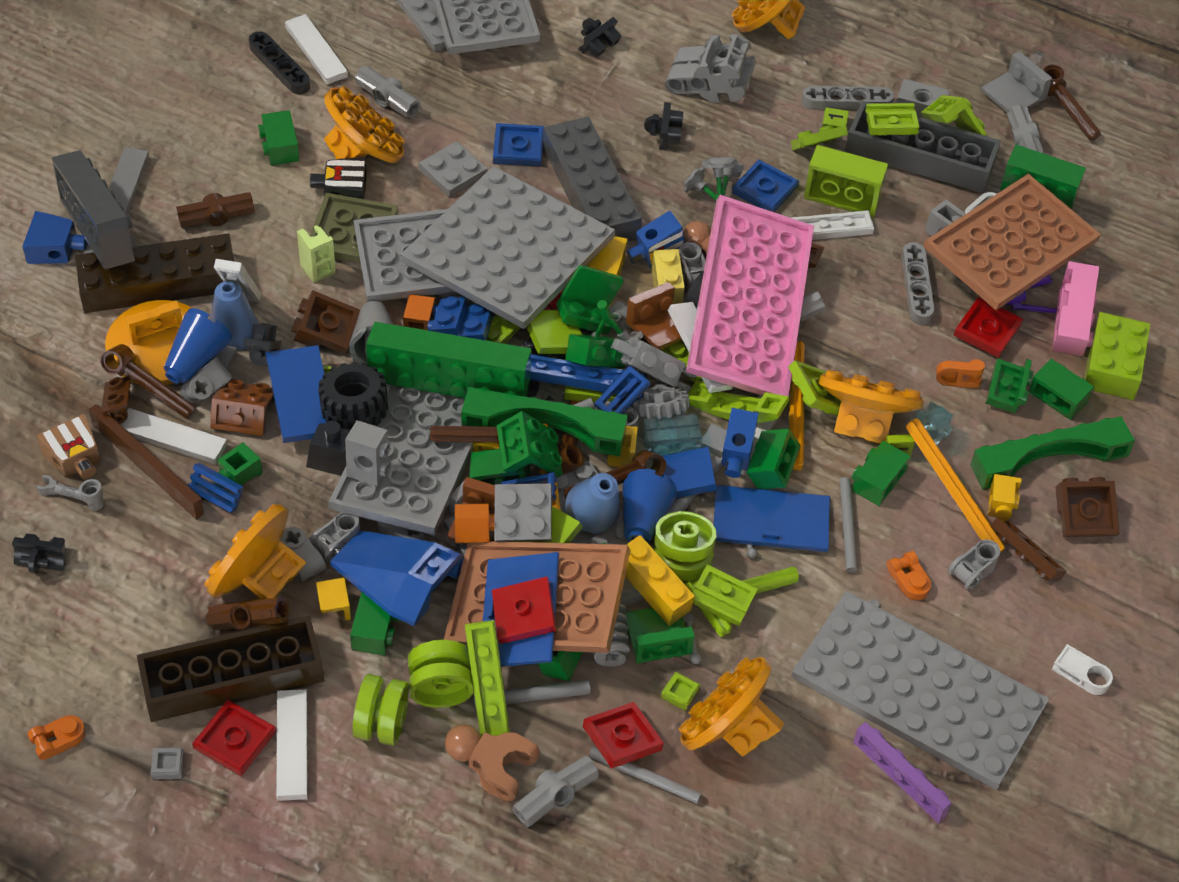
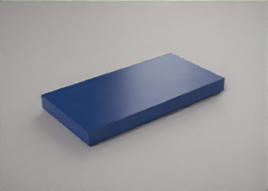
M318 345L266 352V361L283 443L312 439L318 424L326 423V420L322 417L318 391L319 381L323 379L324 375Z

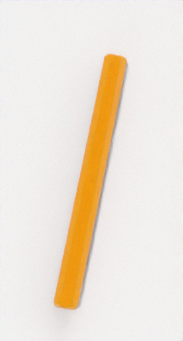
M802 341L796 343L794 360L804 363L805 344ZM791 377L789 429L801 445L792 470L800 471L804 464V401L800 388L794 384Z
M920 419L911 420L906 425V429L981 541L987 539L994 541L998 544L1000 553H1002L1005 549L1004 544L990 526V523Z

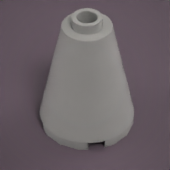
M379 301L365 303L359 313L349 343L351 357L358 364H367L366 343L374 321L393 324L385 305Z

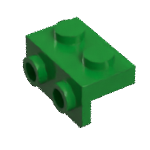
M997 359L994 364L985 404L1014 414L1020 404L1025 405L1029 396L1026 386H1029L1034 371L1030 370L1032 360L1026 359L1021 367Z

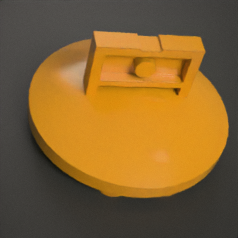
M737 0L739 5L731 16L733 17L734 26L740 32H750L771 22L787 39H790L796 34L799 26L798 23L802 18L805 7L799 0Z
M346 86L331 88L325 94V105L336 125L326 135L324 140L331 152L334 153L335 159L365 157L369 154L389 163H397L403 157L404 139L393 130L395 127L394 123L387 117L383 118L369 105V101L362 94L354 95Z
M155 300L133 306L118 316L110 326L105 340L106 351L118 344L127 345L133 352L135 363L164 384H174L165 376L166 372L163 367L183 317L192 307L177 302V300ZM114 354L115 360L120 363L119 358Z
M829 369L826 371V374L820 375L819 384L831 395L841 400L834 429L836 433L852 437L857 436L868 441L881 443L886 441L893 413H905L923 408L924 400L920 397L921 392L909 388H905V391L894 389V383L880 380L879 384L870 383L869 377L854 374L852 378L842 377V372Z
M273 504L266 512L259 510L250 521L252 526L247 531L242 528L231 541L233 545L227 552V555L222 561L218 560L208 572L210 576L204 583L208 594L216 599L236 590L242 585H245L261 599L274 598L280 594L289 581L291 582L307 563L280 541L287 523L288 509L282 504Z
M748 657L744 658L736 666V671L732 674L727 671L717 680L716 684L719 686L703 703L699 701L690 709L688 714L691 718H688L678 729L681 733V743L688 750L701 748L723 737L743 757L758 747L759 743L768 740L782 729L784 722L759 699L771 672V664L765 658L757 657L752 660Z

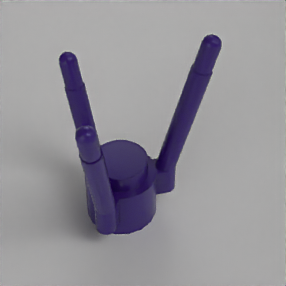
M1048 275L1030 288L1052 283L1053 279ZM1026 291L1005 304V306L1011 305L1012 310L1057 312L1056 308L1021 304V301L1026 300Z

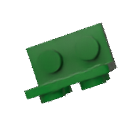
M579 265L556 303L562 322L596 332L602 319L597 303L600 300H605L609 307L624 283L623 277ZM610 323L605 324L601 334L608 335L612 328Z
M523 411L496 425L503 471L512 474L524 466L533 463L548 473L554 472L557 478L563 475L561 468L562 459L559 455L557 444L558 436L552 428L545 426L536 418H532Z
M653 608L626 612V625L628 626V634L636 663L692 654L695 636L692 627H685L683 617L668 626Z

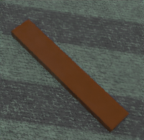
M95 404L89 408L92 425L192 517L197 520L204 515L202 499L108 413L102 414V408L99 405Z

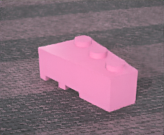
M1068 262L1058 293L1052 351L1083 357L1086 347H1091L1094 333L1090 332V328L1093 327L1095 320L1093 309L1097 299V294L1095 293L1099 266Z

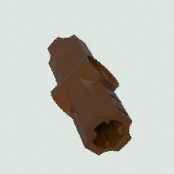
M251 192L223 197L218 193H211L205 196L202 202L176 207L181 228L207 222L211 226H222L227 223L229 218L255 213Z
M283 596L265 599L252 598L247 601L209 606L206 620L213 630L231 628L242 630L250 626L286 622L291 611L289 602Z

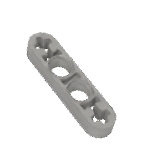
M808 86L803 90L802 104L808 109L825 110L828 107L840 110H858L862 101L854 99L855 96H861L865 99L863 101L882 104L893 103L894 93L885 87ZM831 96H839V97H841L842 99H841V100H833V99L830 98V97H831Z
M912 242L904 246L901 258L909 316L914 323L925 325L930 323L934 313L925 248L919 243ZM913 254L917 257L916 261H913ZM914 270L922 273V276L915 277L910 272ZM917 289L922 290L925 295L917 296L913 291ZM919 305H923V306H922L923 314H921V311L918 310V309H919Z

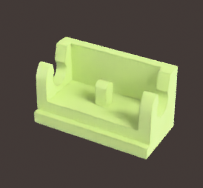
M314 226L315 233L318 234L315 237L309 236L308 232L304 229L297 231L300 265L313 283L336 273L333 239L331 236L328 237L319 226Z

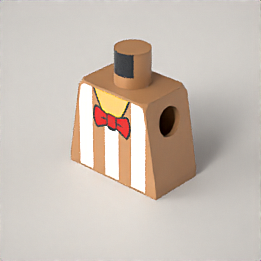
M84 413L36 435L41 453L64 477L79 473L82 479H89L96 473L94 465L100 461V457Z

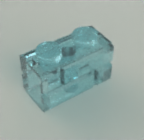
M697 414L672 416L671 418L662 417L661 419H643L642 435L645 450L664 456L701 448L702 436Z

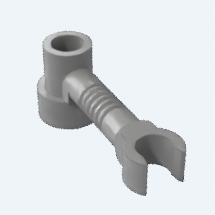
M42 475L44 483L48 485H36L39 494L43 496L59 494L82 500L88 504L89 509L92 511H99L105 505L103 488L101 483L95 479L86 480L79 488L60 484L49 475Z

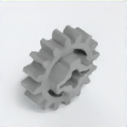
M658 384L653 388L646 389L643 392L642 398H638L632 404V408L638 412L639 417L655 418L656 421L681 415V411H687V408L690 407L687 391H682V388L666 387L665 384Z

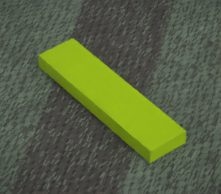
M495 620L465 624L480 736L482 737L484 732L492 736L509 733L510 725Z

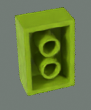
M817 145L809 164L804 199L851 212L869 210L870 217L874 218L881 200L888 164Z
M1099 312L1092 331L1094 333L1093 341L1089 348L1084 379L1094 386L1093 391L1134 401L1142 380L1150 323Z

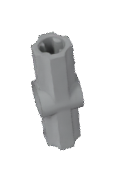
M365 65L358 70L355 76V83L371 93L374 101L379 106H390L404 117L410 119L417 115L420 109V101L404 91L396 78L389 77L386 79Z

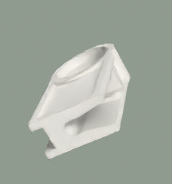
M1068 644L1051 669L1093 695L1105 694L1113 680L1112 672L1108 667ZM1088 674H1100L1105 678L1107 684H1093L1089 680Z

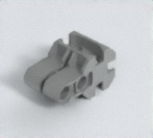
M730 34L731 44H722L719 35H711L704 46L682 47L678 49L665 82L666 89L673 94L700 93L701 97L712 103L720 102L718 93H728L730 102H738L745 95L756 64L754 56L745 57L748 49H751L749 40L739 34Z

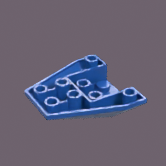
M360 530L333 557L330 565L386 613L415 626L428 611L431 593L447 575L455 579L460 575L464 556L435 542Z

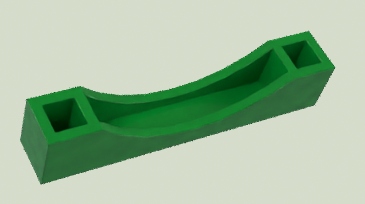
M468 387L461 411V426L497 427L496 425L523 411L532 418H536L540 423L547 424L548 427L560 429L575 436L593 452L621 457L628 415L596 410L590 407L568 405L563 402L540 400L535 397L529 398L511 393L490 391L484 388Z
M1122 416L1104 418L1097 422L1081 423L1075 427L1056 429L1049 433L1033 434L1023 439L1007 440L992 446H981L975 449L970 466L982 490L990 489L994 474L1013 477L1024 466L1048 456L1080 455L1103 462L1128 457L1135 440Z

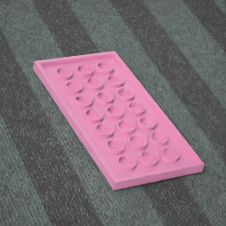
M719 195L716 200L686 372L761 396L765 392L789 396L792 374L788 366L794 361L814 225Z

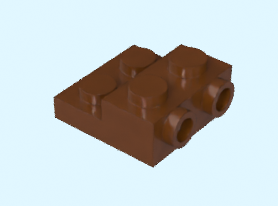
M312 290L308 299L302 298L297 312L302 315L301 318L296 317L291 332L295 333L294 341L308 347L317 345L320 347V345L345 354L349 348L360 309Z
M1104 477L1090 478L1089 481H1079L1078 478H1065L1055 487L1058 513H1061L1063 537L1118 536L1120 534L1115 481H1105Z

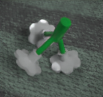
M714 157L702 161V167L695 169L684 182L685 187L683 191L687 193L698 188L701 192L705 191L716 201L719 195L725 196L727 184L731 177L738 178L741 176L744 165L737 162L733 157ZM706 168L713 169L717 183V195L703 181Z
M600 300L597 303L602 319L597 331L589 336H602L603 328L608 323L612 326L611 329L618 333L617 337L623 341L629 342L631 338L640 340L644 336L641 331H634L631 334H628L626 329H631V327L626 324L627 306L624 302L618 301L614 306L609 307L605 300Z

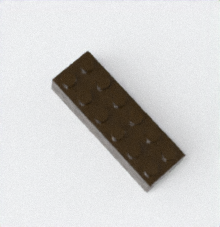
M229 233L136 246L137 250L133 251L134 262L104 269L94 252L75 255L79 294L84 313L133 307L155 300L174 301L214 295L216 287L223 282L214 269L215 260L221 259L234 262Z
M310 616L136 655L151 722L223 706L227 700L236 703L274 694L277 691L291 690L325 682L323 663Z

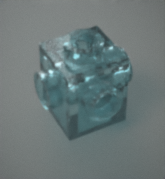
M930 401L925 409H919L913 418L920 419L936 445H938L941 439L946 440L953 428L950 425L953 414Z

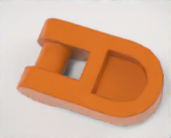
M974 359L970 362L944 361L936 368V380L946 386L978 388L982 383L985 364L979 359Z
M914 551L904 553L902 558L894 557L887 560L888 571L907 598L918 601L927 597L931 588V581L919 564L918 557ZM907 567L910 572L905 574L902 569Z
M67 715L47 725L33 727L28 731L27 736L30 742L36 745L35 751L39 759L46 760L78 745L84 739L86 732L83 721L79 717ZM53 736L56 738L53 742L47 741V739Z

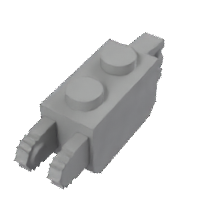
M615 338L611 348L623 354L621 360L624 365L631 366L636 371L647 374V377L659 383L682 388V391L689 392L691 387L684 382L678 381L682 373L690 378L696 377V375L686 372V363L640 340L631 338L629 343Z

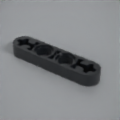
M258 31L249 36L251 52L292 93L304 94L309 91L310 81L308 74L267 33ZM270 54L278 55L276 58H268L267 56ZM283 67L291 68L290 71L285 72L280 69Z

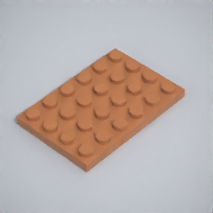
M1027 174L926 239L923 247L991 307L997 310L1098 242L1101 234L1031 175Z
M494 541L468 543L444 640L457 641L468 647L465 624L483 621L487 564L489 559L559 552L555 612L556 631H554L553 651L610 653L631 550L628 545Z

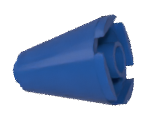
M190 308L183 317L164 364L165 376L174 383H185L229 345L232 335L223 323L218 319L213 323L207 319L210 315L207 312Z
M638 469L630 472L627 479L624 480L622 487L624 537L628 542L641 535L649 544L655 535L656 524L660 518L667 515L674 504L677 488L667 475L664 474V477L655 474L656 470Z

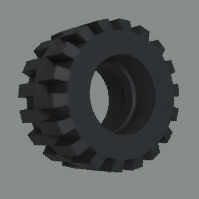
M352 362L347 365L343 363L340 364V367L334 366L331 368L330 372H326L323 375V379L319 381L318 391L321 413L326 423L328 421H336L340 424V428L351 430L357 420L370 425H378L381 423V419L386 417V411H388L386 380L382 372H378L376 367H369V364L366 363L358 364L357 362Z

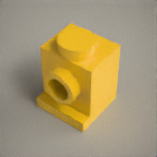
M994 474L989 490L988 516L1010 519L1012 510L1017 509L1019 505L1020 494L1018 491L1022 478Z

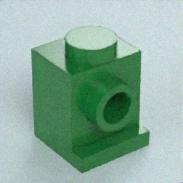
M244 442L217 460L218 473L241 486L257 475L259 477L263 474L261 458Z

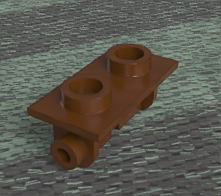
M128 376L123 378L116 377L106 382L104 386L101 413L109 412L111 417L118 423H123L128 418L126 407H128L131 378Z

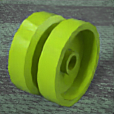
M678 511L660 518L655 527L653 550L681 581L699 579L706 565H713L716 528L707 518L693 512Z
M432 640L416 646L408 654L410 697L415 703L432 708L451 707L465 702L474 693L469 651L466 645L451 640Z
M365 675L354 711L352 727L354 738L369 741L377 731L380 743L392 746L398 743L407 714L409 701L408 681L393 679L386 687L382 676Z

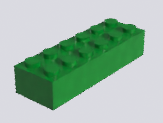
M375 321L366 343L367 364H369V367H376L378 372H382L388 385L463 398L466 397L468 387L484 388L490 391L511 393L527 397L530 387L531 348Z

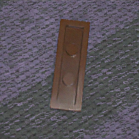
M997 517L990 525L997 531L996 534L1000 540L1006 544H1012L1017 549L1015 553L1026 562L1031 561L1037 567L1035 571L1044 579L1061 580L1067 571L1009 519Z

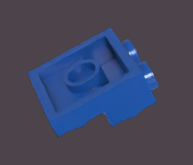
M466 297L441 299L439 305H434L433 307L434 320L428 322V331L486 341L494 312L477 303L468 305Z

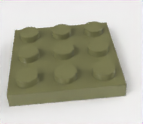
M326 193L314 226L321 227L328 237H332L335 259L360 263L353 220L398 215V205ZM314 226L310 234L311 237L318 235L315 233Z

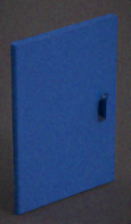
M716 485L713 523L716 528V541L828 552L830 496Z
M559 552L489 559L487 564L483 621L495 620L492 597L493 589L542 577H548L550 581L555 616ZM554 632L500 644L498 641L501 667L551 663Z

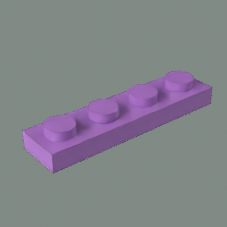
M866 722L858 727L853 743L937 823H940L947 817L951 802L945 792L935 788L920 769L914 768L905 759V756L899 749L893 748L884 740L879 730L872 728Z

